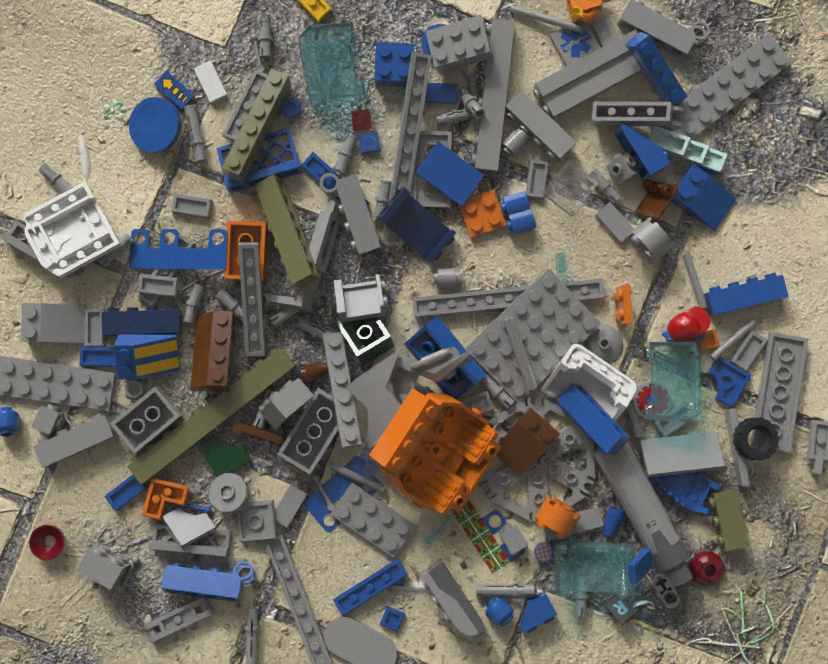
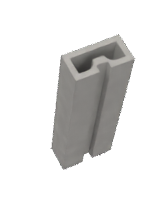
M636 29L535 83L533 93L537 100H541L543 104L542 110L554 120L641 73L642 70L625 45L638 34Z

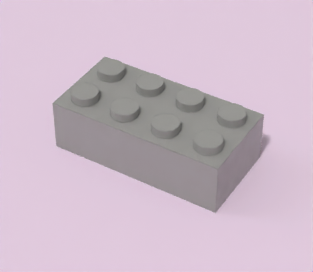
M321 388L317 389L277 454L309 475L313 473L338 432L332 395Z

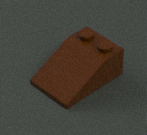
M528 408L499 441L498 444L502 447L496 456L521 477L550 447L560 433L532 408Z

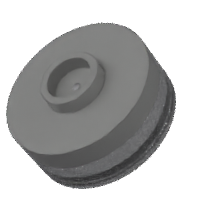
M225 473L218 476L212 482L209 490V498L212 505L216 509L228 514L242 511L248 505L251 497V489L248 482L233 473Z

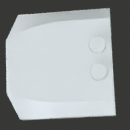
M86 182L25 213V235L40 264L60 279L121 246Z

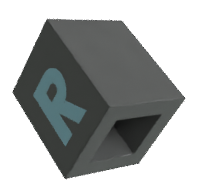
M619 591L604 602V605L621 624L624 622L628 623L633 619V614L636 611Z

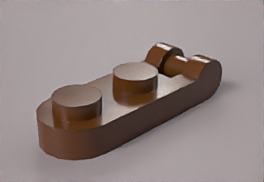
M244 422L235 423L233 426V431L236 434L245 432L251 434V438L262 441L264 438L270 440L269 444L280 447L287 439L286 436Z

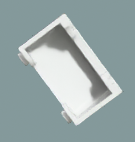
M573 344L549 376L541 391L549 397L557 398L561 393H564L571 383L581 385L616 421L627 408L637 387L633 380L579 344Z

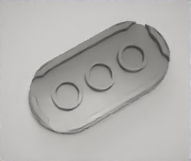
M349 616L334 618L326 626L324 642L327 648L335 655L352 664H395L397 650L394 642L388 636Z

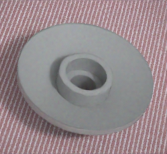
M600 325L584 340V347L605 362H610L620 354L622 339L618 331L613 327ZM602 340L607 341L606 347L601 345Z

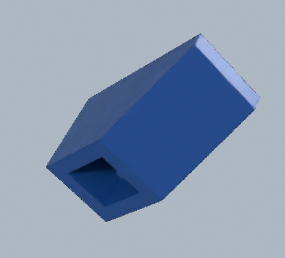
M545 591L527 600L520 622V629L523 633L526 631L530 633L538 628L537 625L542 622L547 624L555 619L554 616L557 613Z

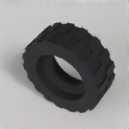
M756 417L746 418L738 423L739 425L736 426L733 433V444L740 456L747 460L762 461L769 459L772 454H775L779 446V433L771 421ZM754 429L760 430L764 435V443L758 449L752 448L748 443V434Z

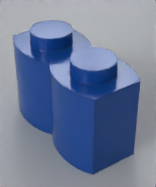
M522 191L503 197L500 207L502 213H506L508 221H506L508 232L512 231L514 236L534 230L536 224L526 192Z

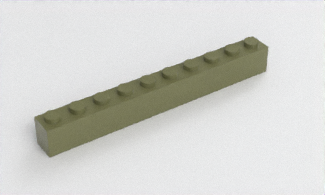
M282 347L272 349L268 353V358L264 361L260 359L252 365L254 369L250 372L244 371L237 377L239 380L234 384L230 382V392H222L219 396L213 395L207 400L208 404L203 408L199 406L192 411L193 416L188 420L183 418L176 424L177 428L172 432L168 430L160 436L162 440L158 443L154 441L145 448L147 451L144 454L140 455L138 453L131 458V464L127 467L142 485L148 482L152 477L165 469L294 369L297 365Z

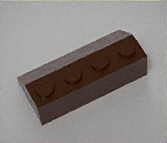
M211 311L197 316L190 391L230 392L236 320L233 311Z

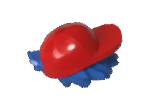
M694 306L672 318L668 323L667 330L662 331V336L665 337L667 342H673L678 345L697 343L698 340L704 339V332L709 329L711 324L710 317L702 307Z

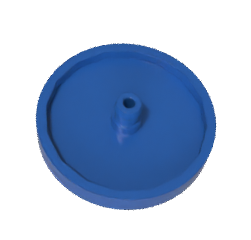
M160 97L144 99L136 105L129 119L131 139L137 147L146 152L162 153L167 151L176 143L181 133L182 121L180 113L175 105Z

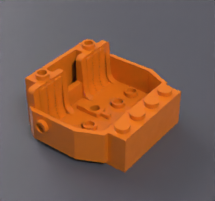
M412 388L369 456L381 464L380 468L388 483L400 493L412 499V504L420 509L424 506L431 511L437 510L441 514L447 515L451 508L457 512L461 511L502 446L495 442L499 433L491 428L489 421L482 417L484 413L475 407L471 410L448 394L427 393L425 396Z

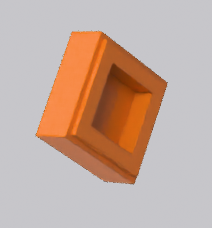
M716 329L705 331L704 339H700L697 342L699 351L719 348Z

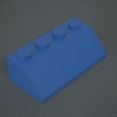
M439 316L427 323L404 343L418 361L425 356L449 347H455L459 355L467 352ZM470 357L471 362L465 367L460 366L455 370L457 374L451 379L447 380L446 378L438 382L435 381L445 394L456 400L486 376L472 357Z

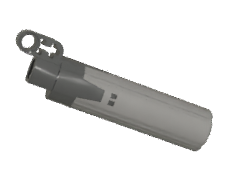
M627 442L616 455L604 454L599 449L596 450L594 457L644 548L651 549L652 562L656 568L652 575V583L665 607H677L680 603V597L676 587L693 578L692 572L685 561L690 557L687 547L647 478L630 444ZM658 577L664 579L666 588L663 589V585L658 581ZM667 594H674L676 596L673 601H668L665 597Z

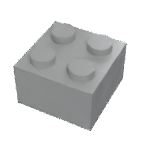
M299 378L294 382L289 380L282 386L279 392H274L263 404L264 409L260 413L276 430L302 409L314 395Z
M97 545L88 549L76 571L111 590L121 583L131 563L127 562L128 559L125 556L111 553V549L107 546Z

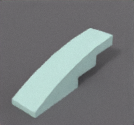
M658 126L653 127L648 139L660 146L662 151L665 150L673 156L721 173L728 156L726 153L709 148L708 145L691 140L690 137Z

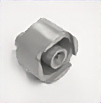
M649 217L632 232L631 240L637 247L641 245L646 250L644 254L650 261L653 259L658 261L675 244H669L668 240L670 237L656 222L652 224L650 222L652 218Z

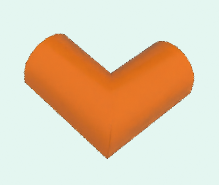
M152 477L142 516L161 520L166 501L185 506L189 498L190 487Z

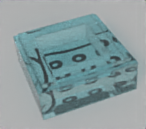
M557 253L555 255L557 274H561L567 270L565 253Z

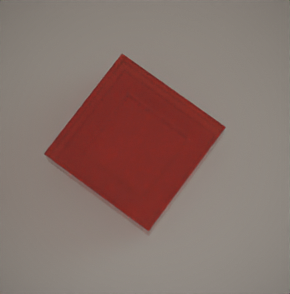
M370 109L351 111L353 131L372 129Z

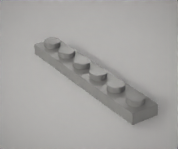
M259 242L239 243L246 356H265Z
M342 332L323 334L322 339L341 449L361 446L353 394L347 389L351 381Z

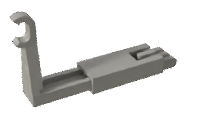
M333 200L328 202L326 212L320 211L309 246L320 278L322 274L326 273L341 223L339 206ZM320 279L301 288L297 300L294 297L262 293V298L266 299L265 306L270 309L273 304L310 312Z

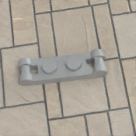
M200 597L145 623L143 626L149 632L150 642H155L213 614V608L209 607L207 602L208 598ZM198 605H200L203 610L200 613H198L195 608ZM156 625H159L161 631L158 633L155 629Z

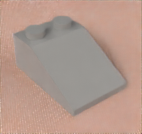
M22 303L21 342L84 343L86 305Z

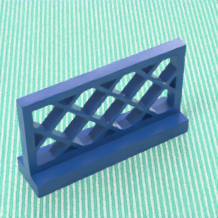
M290 128L267 134L265 140L271 142L267 151L260 149L264 156L260 162L254 161V164L258 166L254 171L248 173L244 183L226 177L223 172L225 186L229 194L255 187L257 183L273 174L283 179L302 173ZM287 134L289 140L285 146L277 142L280 136ZM233 144L216 148L221 168L226 160L223 158L222 153L230 151ZM274 145L283 149L278 157L270 153ZM288 151L293 154L294 160L286 162L281 158ZM268 156L276 160L273 166L267 167L263 165Z

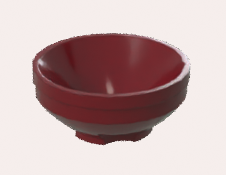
M47 524L37 527L29 538V548L32 554L41 560H52L58 557L65 547L64 533L54 525ZM48 535L53 536L56 540L53 547H49L45 543Z
M711 551L697 553L689 565L693 575L692 579L701 586H714L725 575L723 560ZM707 565L715 567V573L712 576H707L704 572Z

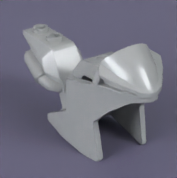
M449 347L425 356L418 361L409 357L408 350L401 355L395 352L355 379L347 389L368 407L367 440L364 446L366 451L371 453L412 388L416 390V380L419 376L437 382L446 378L449 380L457 374L455 370L458 367H465L471 362L470 357L474 353L469 351L459 355L455 347Z

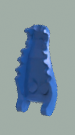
M699 472L648 477L651 484L662 489L684 508L709 516L711 510L703 507L710 488L720 491L722 485Z

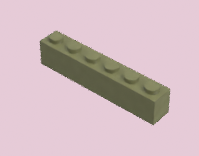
M274 69L270 70L222 166L226 177L244 183L292 86L289 75Z
M273 174L255 185L257 190L256 197L263 206L262 213L268 220V229L275 239L274 245L282 257L280 261L288 273L287 280L291 285L301 289L320 279L283 179Z

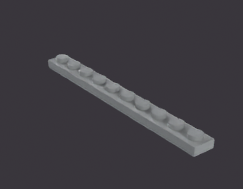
M418 52L411 53L388 202L401 187L411 192L432 55ZM385 225L382 243L402 246L403 239Z
M603 279L563 282L579 300L605 298ZM529 286L412 298L414 317L507 308Z

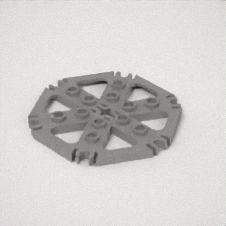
M537 397L536 405H532L531 398H527L528 406H525L524 398L519 403L514 404L490 419L489 423L494 427L497 422L496 418L499 415L503 416L505 420L517 412L525 413L528 408H532L544 420L547 411H553L567 418L570 423L569 427L560 432V435L539 459L540 463L534 462L521 477L506 466L494 474H490L486 470L479 483L484 480L488 481L481 485L482 488L486 486L491 487V491L486 494L487 497H491L494 493L496 494L490 499L491 501L529 520V514L532 513V521H535V516L548 495L547 476L572 489V496L563 501L569 506L586 497L580 491L589 493L584 488V484L590 483L593 485L594 482L587 479V476L595 479L594 441L585 437L586 432H583L582 428L574 423V418L564 412L561 406L546 398H543L542 406L540 397ZM501 423L496 429L499 433L495 440L496 443H499L507 433L502 430ZM583 444L586 447L587 466L585 470L579 471L556 458L576 445ZM527 477L528 505L522 508L506 500L503 494L505 490Z

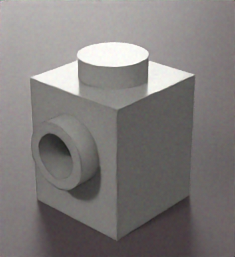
M52 404L41 406L32 428L48 435L55 434L56 430L63 424L64 418L62 417L64 413L59 411V407Z

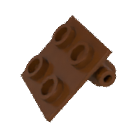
M650 179L645 180L642 186L647 191V194L635 210V213L659 220L680 187Z

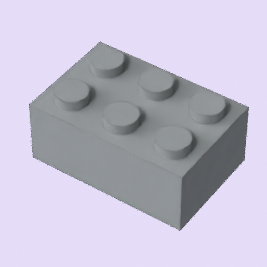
M482 15L426 31L434 68L438 74L493 58Z
M155 386L112 421L110 425L131 451L136 454L145 449L184 415L162 388Z

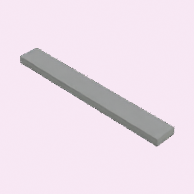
M281 534L277 539L264 541L311 664H333L284 535Z

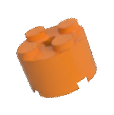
M547 495L535 517L540 527L546 530L549 527L555 531L554 534L565 539L566 536L569 537L581 514L577 511L575 515L571 512L573 510L571 506L555 497L551 500L550 496Z

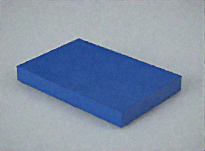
M437 141L415 172L461 207L484 176L439 141Z

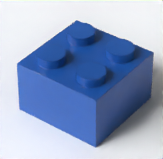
M376 42L375 86L406 87L414 44Z

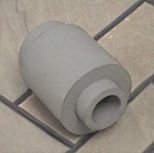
M519 128L516 131L514 130L501 143L503 147L501 150L508 157L511 155L515 157L527 145L528 135Z
M456 268L437 269V273H434V284H438V288H456V286H460L461 270H456Z

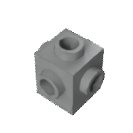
M629 152L621 155V153L616 154L611 158L612 162L606 165L610 176L617 185L626 182L641 172L636 165L635 159Z

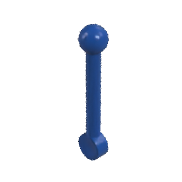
M172 503L174 508L184 507L204 511L207 514H210L212 511L209 506L204 508L189 504L183 506Z

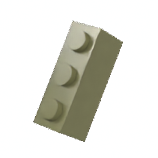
M728 488L710 492L708 503L710 509H713L715 516L712 517V521L719 534L716 537L718 546L722 547L725 551L749 547L737 489Z

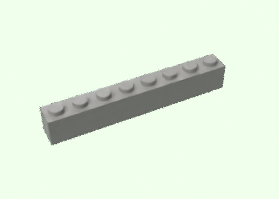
M492 18L491 24L487 25V34L490 36L489 43L493 58L483 61L482 73H485V80H481L480 91H483V99L479 98V104L485 110V115L481 119H476V128L479 129L478 136L474 137L473 147H477L476 155L472 154L471 166H475V169L483 173L497 174L515 20Z

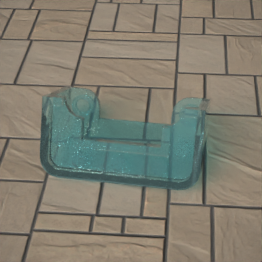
M353 23L310 25L299 36L298 44L310 103L314 109L363 100L368 97V87L362 80L357 81L350 46L354 43L357 36Z
M649 342V347L646 348V358L650 359L652 363L651 401H649L648 405H645V416H648V420L700 423L702 360L700 345L697 342Z
M554 541V592L558 596L570 597V594L574 593V591L613 592L617 595V598L621 599L635 596V584L630 583L628 565L636 557V548L632 544L604 541Z

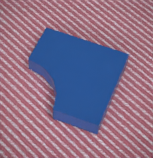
M722 357L714 361L708 371L716 382L717 393L715 399L733 408L752 375Z

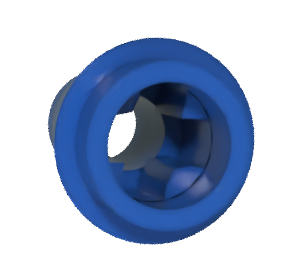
M611 506L607 510L604 534L611 537L615 536V533L625 519V512L622 509Z

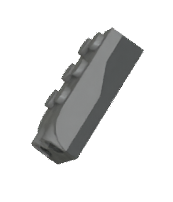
M441 558L421 571V583L426 590L430 589L432 591V599L438 607L442 606L443 615L447 622H453L466 640L472 639L486 629L484 622Z

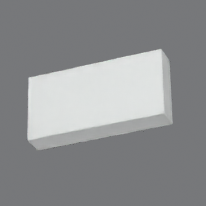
M211 60L194 68L210 103L228 96Z

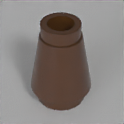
M326 362L307 364L299 368L303 383H310L328 374Z

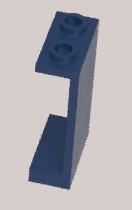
M403 187L396 192L377 216L379 220L430 262L440 258L442 255L441 251L445 246H449L453 242V236L456 234L454 230L446 227L410 195V192Z

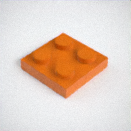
M494 190L468 198L462 207L458 205L470 239L506 226Z
M625 284L617 287L613 293L614 303H617L615 321L618 322V326H626L633 323L630 284Z

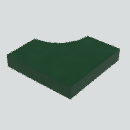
M217 436L199 445L216 478L252 461L243 444L237 446L227 445Z

